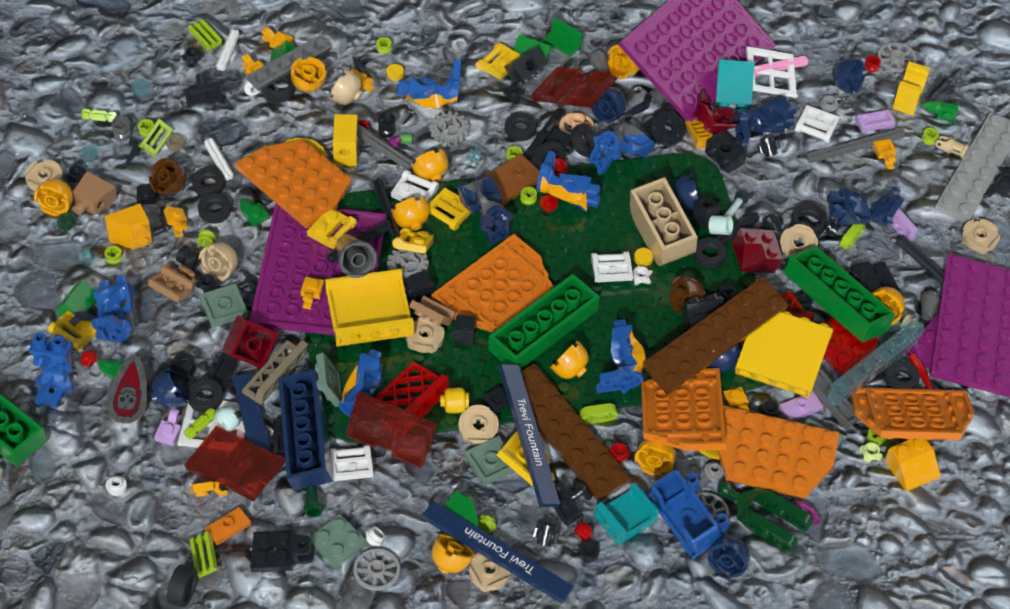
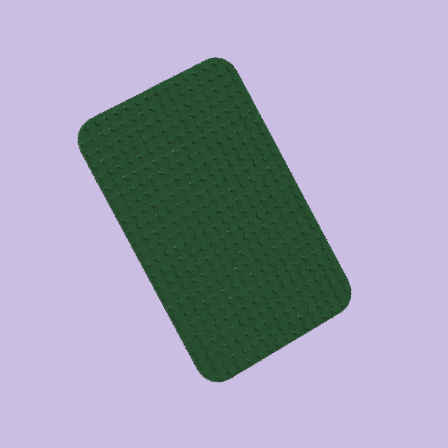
M688 152L612 161L606 172L602 175L597 173L598 169L595 164L568 166L565 174L586 175L591 177L592 184L600 185L599 195L601 199L598 208L588 206L587 211H582L575 204L557 198V208L552 212H546L540 206V199L542 196L550 194L538 191L537 200L532 205L523 204L520 200L521 194L503 205L507 211L514 214V219L509 221V237L515 234L541 256L542 264L548 273V278L553 288L574 274L600 296L599 309L596 313L520 369V371H523L535 364L576 414H580V410L584 407L608 403L615 404L617 409L642 405L641 384L623 394L620 390L596 393L597 384L600 382V374L618 369L611 357L614 321L625 319L627 325H632V333L634 338L642 345L646 361L687 332V329L683 328L682 315L678 314V311H674L670 303V291H673L674 288L671 284L676 277L688 276L697 279L704 288L705 298L708 295L715 294L717 287H722L725 284L734 286L735 292L741 293L756 282L754 272H741L732 245L733 239L725 244L727 251L726 259L717 268L708 269L701 267L695 262L692 253L662 266H659L653 259L651 265L646 266L648 270H652V274L649 276L650 284L640 283L635 285L634 279L632 281L613 282L594 281L591 253H597V255L623 254V252L629 251L632 271H634L637 267L634 261L636 250L640 248L648 249L631 214V190L665 177L672 191H674V184L679 177L693 173L694 177L691 180L696 182L700 199L709 197L721 204L719 216H724L731 206L730 198L721 173L717 166L708 159ZM475 178L438 182L439 188L431 201L444 188L459 196L458 184L464 181L469 184L474 182ZM414 185L426 191L429 190L428 188L423 187L421 185ZM394 187L386 188L392 208L395 210V205L402 201L391 197ZM375 190L345 193L337 209L382 213ZM438 206L436 207L437 210L449 216L450 218H455V216L446 212L442 208ZM480 210L474 214L471 213L456 231L449 228L448 224L433 215H429L427 221L422 224V228L412 231L417 233L425 231L429 235H434L433 243L425 253L428 260L427 274L434 283V292L504 241L499 240L493 245L488 242L486 232L479 227L482 217ZM683 210L698 237L697 241L707 237L715 238L719 235L711 234L709 228H701L692 222L693 211ZM734 214V215L732 216L733 225L737 223V220H736V217H735V214ZM493 225L492 230L494 231L496 229V225ZM389 231L384 233L377 272L388 271V256L392 255L393 250L398 252V249L393 247L394 239L390 236ZM704 249L702 251L706 257H715L717 255L713 249ZM407 298L408 306L412 302L410 298ZM409 307L411 318H413V321H417V318L420 316L414 314L415 310ZM453 319L450 326L441 324V327L444 329V341L434 353H422L409 349L405 337L336 346L334 335L305 332L311 370L315 369V363H317L316 355L324 353L339 371L341 393H343L350 375L360 361L359 355L361 353L368 355L371 349L381 352L382 358L380 363L383 365L381 372L382 384L366 401L367 403L372 401L413 361L438 376L442 374L447 376L450 388H464L465 392L469 394V407L473 405L487 406L483 401V397L499 387L506 394L505 389L502 387L503 381L499 371V367L504 363L488 350L489 335L492 332L475 328L473 346L454 344L455 319ZM424 332L421 336L428 337L427 332ZM579 341L587 350L589 356L588 363L585 366L587 371L581 377L576 375L571 379H564L558 376L550 367L553 364L557 366L555 364L557 360L572 345L577 347L575 342ZM642 367L643 382L652 380L653 378ZM414 369L409 374V377L419 376L421 374L420 372ZM735 369L731 372L728 370L720 373L722 394L723 391L742 387L743 391H749L766 385L765 383L735 374ZM424 380V385H431L434 380ZM421 381L410 382V387L421 386ZM407 383L398 384L396 389L408 388ZM422 391L411 393V398L418 397ZM408 393L397 394V400L408 398ZM394 395L386 396L383 398V401L394 400ZM325 396L328 432L334 438L347 443H370L395 439L392 437L391 432L382 426L379 427L365 422L357 424L352 418L345 415L339 406L335 407L331 401H328ZM439 401L401 438L459 430L458 422L462 413H446L445 408L440 406ZM409 404L397 405L398 410H404L409 406ZM395 406L383 407L384 412L395 411ZM510 406L495 414L499 425L515 423ZM385 417L384 421L390 424L396 417ZM477 420L473 427H484V424H480V421Z

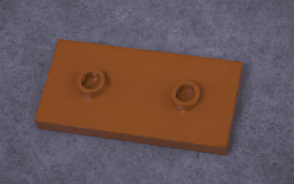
M519 154L485 175L484 178L488 176L493 178L502 197V203L500 204L505 205L519 196L524 187L536 185L540 171L522 154Z

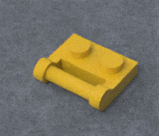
M497 43L494 45L493 50L483 59L478 60L475 65L478 70H484L501 80L507 74L504 66L521 54L501 43ZM500 54L492 63L489 64V62H490L496 55Z
M446 188L428 204L429 215H433L448 224L449 228L454 231L471 214L461 204L460 197ZM438 206L442 208L446 212L455 216V218H450L449 216L437 210L436 207Z
M330 209L321 215L308 229L307 236L331 249H335L339 237L345 235L350 228H354L357 225V221L351 216L347 217L334 209ZM341 224H343V226L335 233V235H334L333 237H330V236L332 235V233H333Z
M404 227L400 231L399 237H396L392 244L396 249L425 254L433 243L434 235H429L425 231L412 232L408 227Z
M68 310L56 322H52L49 325L48 332L53 335L63 336L65 340L72 341L73 348L80 351L96 336L97 331L91 326V321H80L76 326H72L69 321L74 315ZM65 327L66 329H68L80 338H75L68 332L64 331L62 328Z

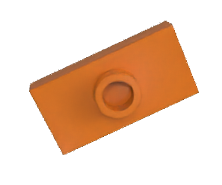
M238 507L204 529L205 532L208 531L212 534L213 543L218 546L250 526L251 521Z

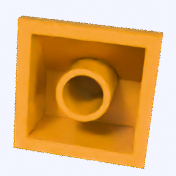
M141 204L104 216L110 243L131 249H137L152 243L149 219Z
M911 439L889 448L885 463L906 492L940 478L941 475L934 449L926 439Z

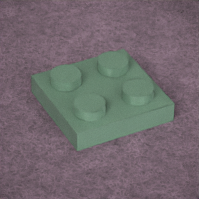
M236 284L199 294L200 302L211 328L233 322L237 315L245 318L249 317Z
M324 353L317 354V363H315V369L318 374L317 387L319 391H323L328 401H331L335 407H338L342 400L339 371Z
M499 436L464 452V458L483 486L515 472L497 456V453L505 445Z
M340 514L310 536L312 540L311 545L335 569L367 545V540Z

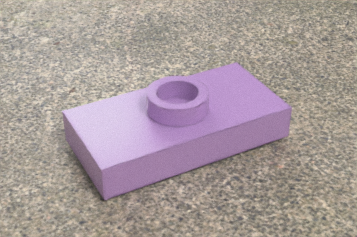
M889 109L856 115L855 118L861 133L894 127L896 123Z
M898 209L893 217L894 222L890 225L900 236L904 235L913 242L918 228Z
M812 392L810 398L800 396L780 404L779 410L786 420L796 421L823 410V405L816 394Z

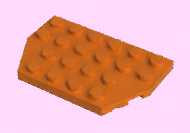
M305 140L264 146L235 163V168L306 229L312 226L321 215L330 209L336 210L339 201L343 199L345 192L352 184V179Z
M513 234L431 294V299L457 312L454 317L455 320L457 315L476 317V328L494 333L552 290L553 285L548 278L547 271L544 269L541 256Z
M704 368L669 395L665 394L654 379L641 383L644 439L685 451L726 450L719 368Z
M849 388V397L854 415L880 438L961 440L974 415L967 391Z
M723 406L726 450H718L727 481L806 499L812 493V490L833 469L840 432Z

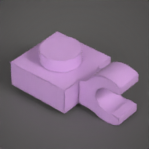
M171 409L168 421H161L154 436L155 441L172 446L175 445L181 431V425H178L181 415H178L180 410Z

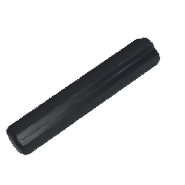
M752 212L733 225L730 235L719 234L715 238L725 245L735 238L740 228L748 229L759 222L760 216L756 212Z

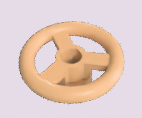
M580 112L568 113L559 122V129L570 135L571 133L567 132L564 127L565 122L572 129L579 124H587L593 130L595 128L593 120L588 115Z

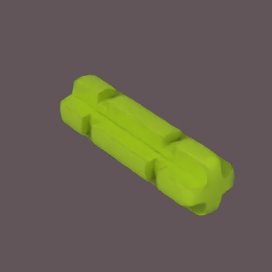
M84 108L81 115L82 119L89 120L92 118L91 120H108V122H112L117 117V112L109 111L107 113V111L95 109L90 111V109Z
M208 409L204 413L205 415H201L191 424V427H187L183 433L187 439H193L197 432L200 433L211 423V420L214 421L216 414L214 409Z

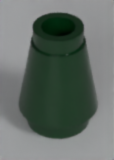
M311 486L306 489L303 511L308 517L315 518L322 514L324 506L318 488Z

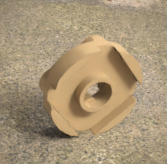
M48 159L37 163V161L31 163L25 171L26 184L30 189L36 191L38 186L47 179L56 178L63 180L60 165Z
M980 219V221L970 220L963 228L961 241L970 249L980 254H987L988 251L996 248L1000 235L998 234L997 226L985 219Z
M796 224L789 229L787 228L782 233L780 240L781 252L788 259L790 256L811 247H818V239L814 231L803 224ZM801 239L804 245L796 247L794 241Z
M430 317L417 318V321H414V335L405 337L408 348L422 353L436 352L444 341L443 327L430 322ZM427 332L428 337H422L421 335Z
M484 405L470 406L462 413L458 422V429L462 439L477 446L493 439L499 427L497 416L490 408ZM477 420L480 421V424H484V427H481L480 430L473 427Z
M479 553L473 557L469 568V576L473 584L479 587L481 591L498 590L509 582V571ZM489 567L495 570L492 574L486 573V568Z

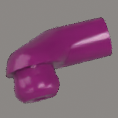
M803 501L796 502L795 506L812 516L814 520L812 525H817L821 522L813 506Z

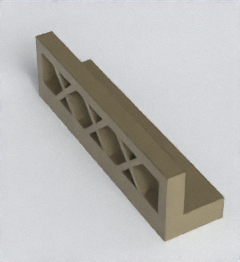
M287 340L242 389V393L262 405L279 386L278 378L288 376L306 356L308 343L302 340L296 346ZM287 348L290 349L292 352L285 356L284 351ZM274 362H282L277 368L274 369ZM271 374L265 381H263L262 375ZM260 386L256 394L250 390L252 387Z

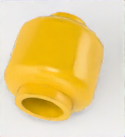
M446 388L444 395H440V406L445 408L446 413H463L466 408H469V394L465 392L464 388Z

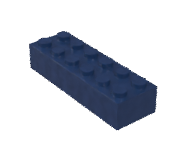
M316 369L278 378L286 476L294 491L334 482L325 394L323 391H319L317 387L318 374Z

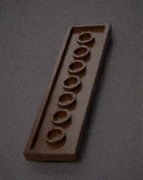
M763 276L643 362L642 366L665 394L669 395L787 309L788 304Z
M533 364L521 371L539 432H541L599 503L630 483L631 478L540 369Z

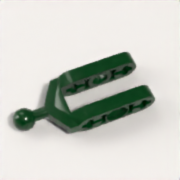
M722 482L718 485L717 491L721 497H731L737 501V520L742 522L747 529L783 551L792 552L798 544V540L791 533L756 512L751 511L750 509L755 502L802 531H807L814 522L810 514L770 490H763L757 487L740 494L733 490V486L729 482Z

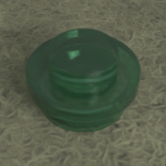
M63 213L57 219L58 228L64 231L71 230L76 225V220L70 213Z

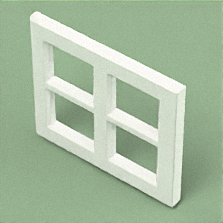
M746 47V62H754V55L767 57L768 63H770L769 66L773 65V58L779 60L790 59L788 62L794 61V59H791L794 58L793 54ZM794 64L787 66V72L773 69L757 72V74L769 76L770 87L756 85L754 73L753 91L792 98L798 97ZM774 77L788 79L789 90L775 88Z
M198 398V399L201 400V401H208V400H210V399H206V398ZM222 401V404L215 410L217 412L220 408L231 407L234 411H240L238 402ZM189 403L187 404L177 443L178 446L241 453L245 437L241 416L239 425L234 429L237 430L234 444L215 441L219 428L216 420H211V423L207 426L210 427L207 440L187 439L183 433L184 430L197 420L192 419L195 410L192 409Z

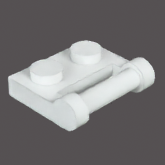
M806 105L796 125L795 132H803L829 143L840 117ZM804 124L811 125V126H813V127L822 129V130L827 131V132L825 133V132H822V131L813 129V128H811V127L805 126Z
M405 170L401 179L392 190L391 197L399 201L415 198L417 201L421 200L420 197H425L429 204L439 188V183L435 181L430 182L411 174V171ZM411 181L413 183L426 187L429 190L426 191L407 182Z
M629 251L623 252V254L597 255V253H591V264L595 282L633 280Z
M363 445L361 448L330 449L333 481L373 477L370 445ZM361 455H364L363 457L337 459V458H341V457H351V456H361Z

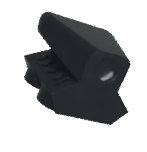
M711 294L703 299L693 297L684 302L681 317L683 328H686L688 331L723 306L724 297L718 294Z

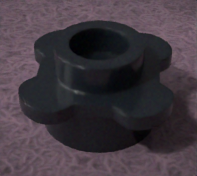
M196 47L187 48L185 54L182 55L184 61H188L193 65L197 64L198 60L203 57V53L199 52Z
M511 84L510 88L504 90V95L512 102L519 101L521 96L525 94V91L516 84Z
M74 165L69 168V175L66 177V180L79 183L87 170L81 166Z
M837 219L834 223L830 221L826 225L824 237L828 234L832 238L841 226L837 223Z
M203 275L196 283V287L203 290V293H206L214 288H218L219 282L215 281L211 275Z
M767 401L758 408L763 415L780 418L782 414L779 411L778 404L774 401Z

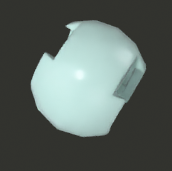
M231 407L220 408L214 416V421L218 422V427L224 432H230L239 425L240 418L236 417L235 411Z

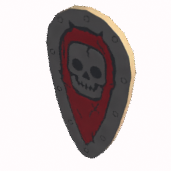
M135 354L130 355L119 368L106 402L109 416L120 424H132L138 421L144 415L147 406L146 373L140 358Z

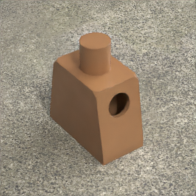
M86 172L73 191L75 205L72 210L79 216L85 210L94 215L98 214L117 199L116 187Z

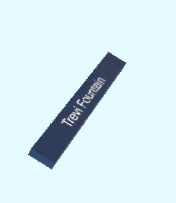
M502 364L499 367V371L539 507H558L560 501L519 365Z
M435 501L422 514V519L559 603L563 604L573 591L574 586Z

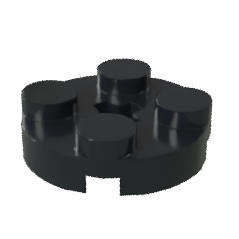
M663 111L652 119L649 133L653 141L658 145L662 144L665 147H673L683 139L686 129L684 121L675 111ZM665 125L671 128V133L663 130Z

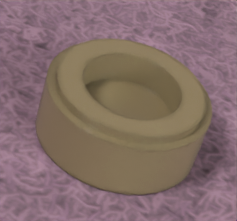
M179 134L169 135L166 139L168 150L173 152L182 150L185 146L183 136Z

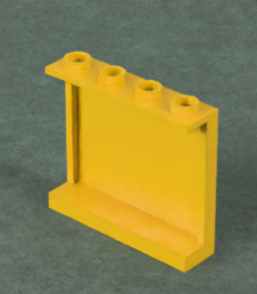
M402 269L371 272L361 278L346 276L325 279L326 295L336 346L414 335V321L409 311L402 279Z
M782 311L746 338L736 364L735 374L810 398L829 340L832 337L833 329L824 323L816 324L808 318H798L789 312Z

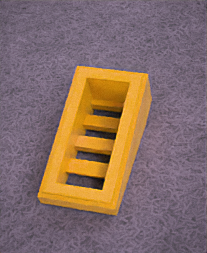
M695 119L692 122L685 121L684 124L696 150L705 148L707 139L711 138L713 134L703 128L704 124Z

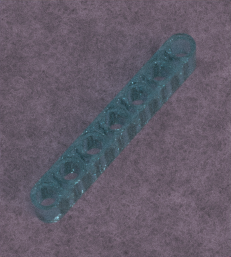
M918 321L909 322L833 382L826 393V401L833 406L840 405L916 345L925 330L922 323Z

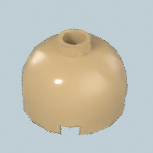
M348 68L344 71L346 73L345 77L340 76L331 91L333 95L329 96V99L340 105H348L353 100L358 101L362 95L360 91L362 86L361 80Z
M223 242L211 243L201 250L199 254V259L202 262L200 265L201 269L206 275L213 276L215 281L217 278L221 281L227 279L235 272L238 265L236 252L231 246Z

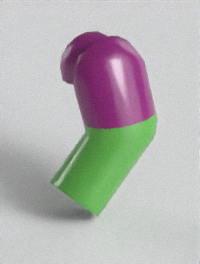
M398 134L390 138L388 143L393 148L398 149V143H412V135Z

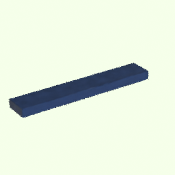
M252 373L232 376V381L255 477L260 479L276 476V469L260 405L242 393V389L253 378ZM255 387L250 389L255 394L257 393Z

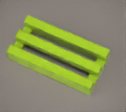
M203 19L199 20L200 23L195 22L194 26H188V31L207 51L222 44V39Z
M158 119L139 147L145 148V152H150V156L154 157L173 129ZM158 125H160L161 128L159 129V131L156 133V135L154 136V138L152 139V141H151V142L149 143V145H148V144H147V141L149 140V138L151 137V135L154 133V131L156 130V128L158 127ZM165 129L167 132L160 140L156 148L153 149L152 146Z
M207 531L204 532L203 536L198 535L197 539L191 538L190 545L197 576L201 578L217 571L218 567L212 534ZM204 541L206 542V548H207V554H208V560H209V566H210L209 568H208V566H207V554H206L205 548H204Z

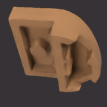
M170 264L162 266L159 274L149 279L148 286L179 303L193 293L196 281L194 278L195 273L182 265H179L178 268L170 267Z
M423 296L421 302L412 300L409 306L415 310L414 314L422 318L428 316L431 318L430 322L441 326V324L450 326L457 313Z

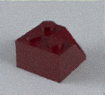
M740 228L732 241L741 272L775 273L783 261L774 230Z
M237 315L222 351L233 358L262 368L266 364L279 333L272 328Z

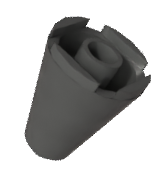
M351 235L339 237L336 246L338 263L342 272L352 278L366 276V273L374 269L377 261L374 248L369 243Z

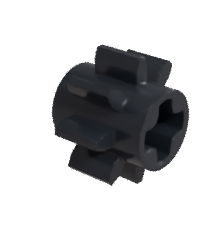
M773 136L761 139V144L757 146L759 154L764 153V157L778 154L777 150L781 148L779 140L774 141Z
M771 213L761 219L763 222L760 225L761 230H774L775 234L782 231L781 226H783L784 222L780 215L776 217L774 213Z
M725 284L722 287H717L715 294L724 297L723 305L739 294V292H735L734 286Z
M541 522L540 527L536 526L533 537L537 538L536 543L549 547L552 546V542L556 543L559 532L555 531L556 526Z

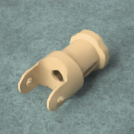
M940 136L939 140L935 142L937 148L948 154H956L961 159L964 158L969 149V144L965 145L957 142L952 137Z

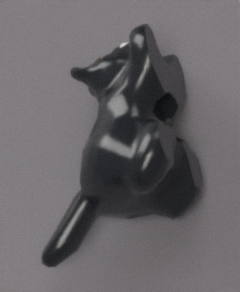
M1010 166L998 167L1000 171L998 174L999 178L995 186L987 191L983 198H989L997 193L1001 197L1010 199Z

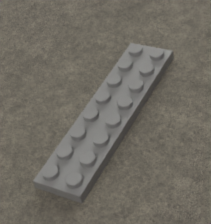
M992 112L989 113L934 210L964 223L972 219L983 199V195L988 191L997 175L998 167L1002 166L1010 152L1009 119Z

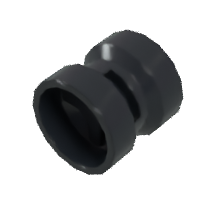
M384 112L378 116V133L382 137H392L396 133V117L394 114Z
M183 245L176 254V261L186 264L191 270H195L201 263V259H199L200 252L192 251L191 247Z

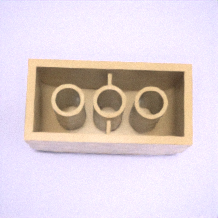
M665 177L630 191V210L633 220L646 246L652 251L653 259L659 266L696 252L698 237Z

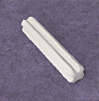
M230 30L216 64L217 70H226L240 36L238 30Z
M206 139L204 141L205 147L218 169L224 175V179L226 181L233 179V172L214 139Z

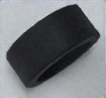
M288 74L276 81L286 83L288 85L286 88L272 90L267 86L261 90L266 100L281 103L291 99L295 92V86L291 80V74Z
M805 203L794 209L790 221L791 227L796 224H802L798 220L799 217L811 216L818 220L819 224L808 227L814 231L816 238L823 234L827 223V215L821 207Z
M182 564L175 568L167 589V602L169 604L179 607H186L189 604L197 583L196 568Z

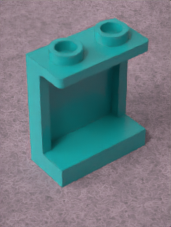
M718 60L715 104L725 108H729V105H736L737 109H747V106L752 105L755 62Z
M635 483L631 484L630 490L607 505L600 502L595 506L594 518L618 546L656 523L659 515L658 506L647 498L645 491Z

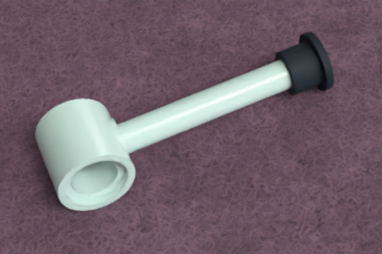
M738 191L735 194L734 203L724 216L712 215L710 217L709 231L711 234L730 235L732 233V216L740 206L749 201V196L745 191Z

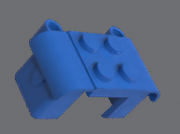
M673 470L651 485L652 493L648 495V498L658 506L660 516L688 555L695 559L710 549L718 538L727 536L724 532L730 528L727 515L723 513L718 514L716 519H714L696 495L695 491L700 488L699 479L696 474L690 473L684 479L678 470Z

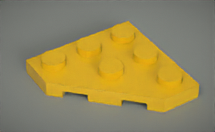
M516 431L497 453V456L533 486L518 432ZM544 449L545 454H546V458H547V461H548V464H549L550 461H549V458H548V455H547V451H546V449Z

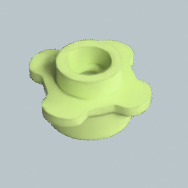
M869 442L866 445H862L859 449L863 453V460L867 463L872 460L882 459L880 447L876 443Z

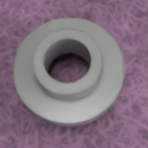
M827 95L821 100L820 107L824 111L833 112L838 107L837 99L834 96Z
M710 462L705 466L704 474L708 480L718 481L724 476V469L720 463Z

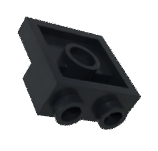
M867 261L851 266L849 274L869 292L872 293L880 287H891L900 292L885 262L871 265Z

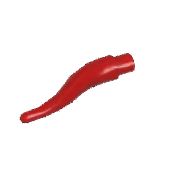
M915 353L910 354L908 358L911 364L918 369L921 380L928 390H934L920 358L918 359Z

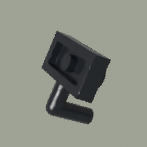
M200 73L196 75L195 79L198 87L184 89L187 108L223 102L220 84L205 85L203 75Z
M560 481L555 485L560 505L554 507V509L568 527L584 515L575 501L581 496L589 501L593 496L585 487H579L570 494L565 485Z

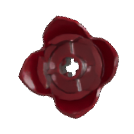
M702 90L698 94L696 109L692 117L704 124L703 128L707 132L712 133L714 131L719 133L722 130L725 132L729 129L737 128V124H732L734 121L732 109L721 106L711 107L712 102H710L705 92Z

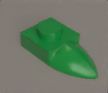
M937 101L926 102L921 105L927 111L937 115V119L955 122L959 105Z
M241 198V212L253 227L269 219V214L260 203L256 204L251 200Z
M98 359V364L101 371L108 378L114 380L123 361L120 359L118 361Z

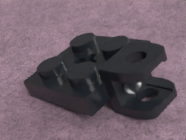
M181 351L170 362L171 366L162 362L147 382V398L154 401L151 396L153 381L159 373L168 368H171L176 373L173 377L177 381H181L187 393L192 383L196 382V378L193 377L197 370L194 364V356Z
M295 530L253 532L251 572L293 571L294 563L308 564L313 562L315 548L311 545V537L306 535L296 536ZM272 548L278 549L274 554H270L269 550Z

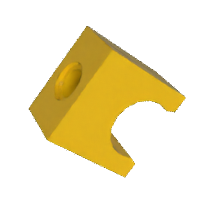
M909 61L903 81H900L893 105L894 110L914 116L924 92L930 68Z
M334 115L333 157L334 165L357 166V115Z

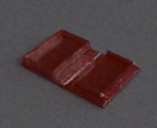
M556 67L532 93L533 101L592 108L617 80V77L611 73L591 71V75H582L579 69Z
M358 391L346 435L370 447L381 446L392 451V457L421 468L424 466L437 423Z
M215 426L184 464V467L210 482L216 481L231 491L255 502L283 466L285 459Z

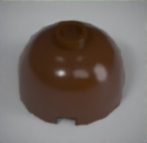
M162 158L152 166L151 170L153 172L152 176H149V184L154 192L165 196H172L184 188L187 176L185 169L179 162L173 159Z
M679 276L671 284L674 288L673 291H670V303L673 310L678 311L680 315L683 312L684 302L693 297L703 299L706 296L702 284L693 277Z

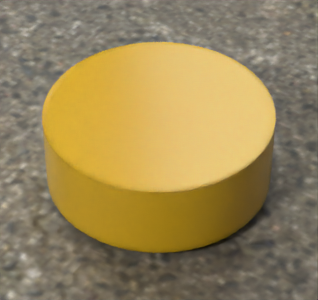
M391 64L386 69V75L388 79L398 81L403 78L404 69L399 64Z
M640 248L635 252L634 261L637 265L649 266L653 261V253L647 248Z

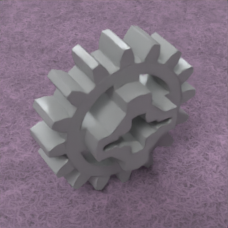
M451 111L448 114L442 112V116L435 115V119H432L430 124L431 137H435V141L440 140L441 145L445 142L448 146L451 143L457 145V141L463 142L464 138L468 137V120H464L463 115L459 117L458 112L454 115Z
M398 249V252L393 250L392 255L388 256L387 268L389 270L402 269V279L405 280V278L425 270L427 272V255Z

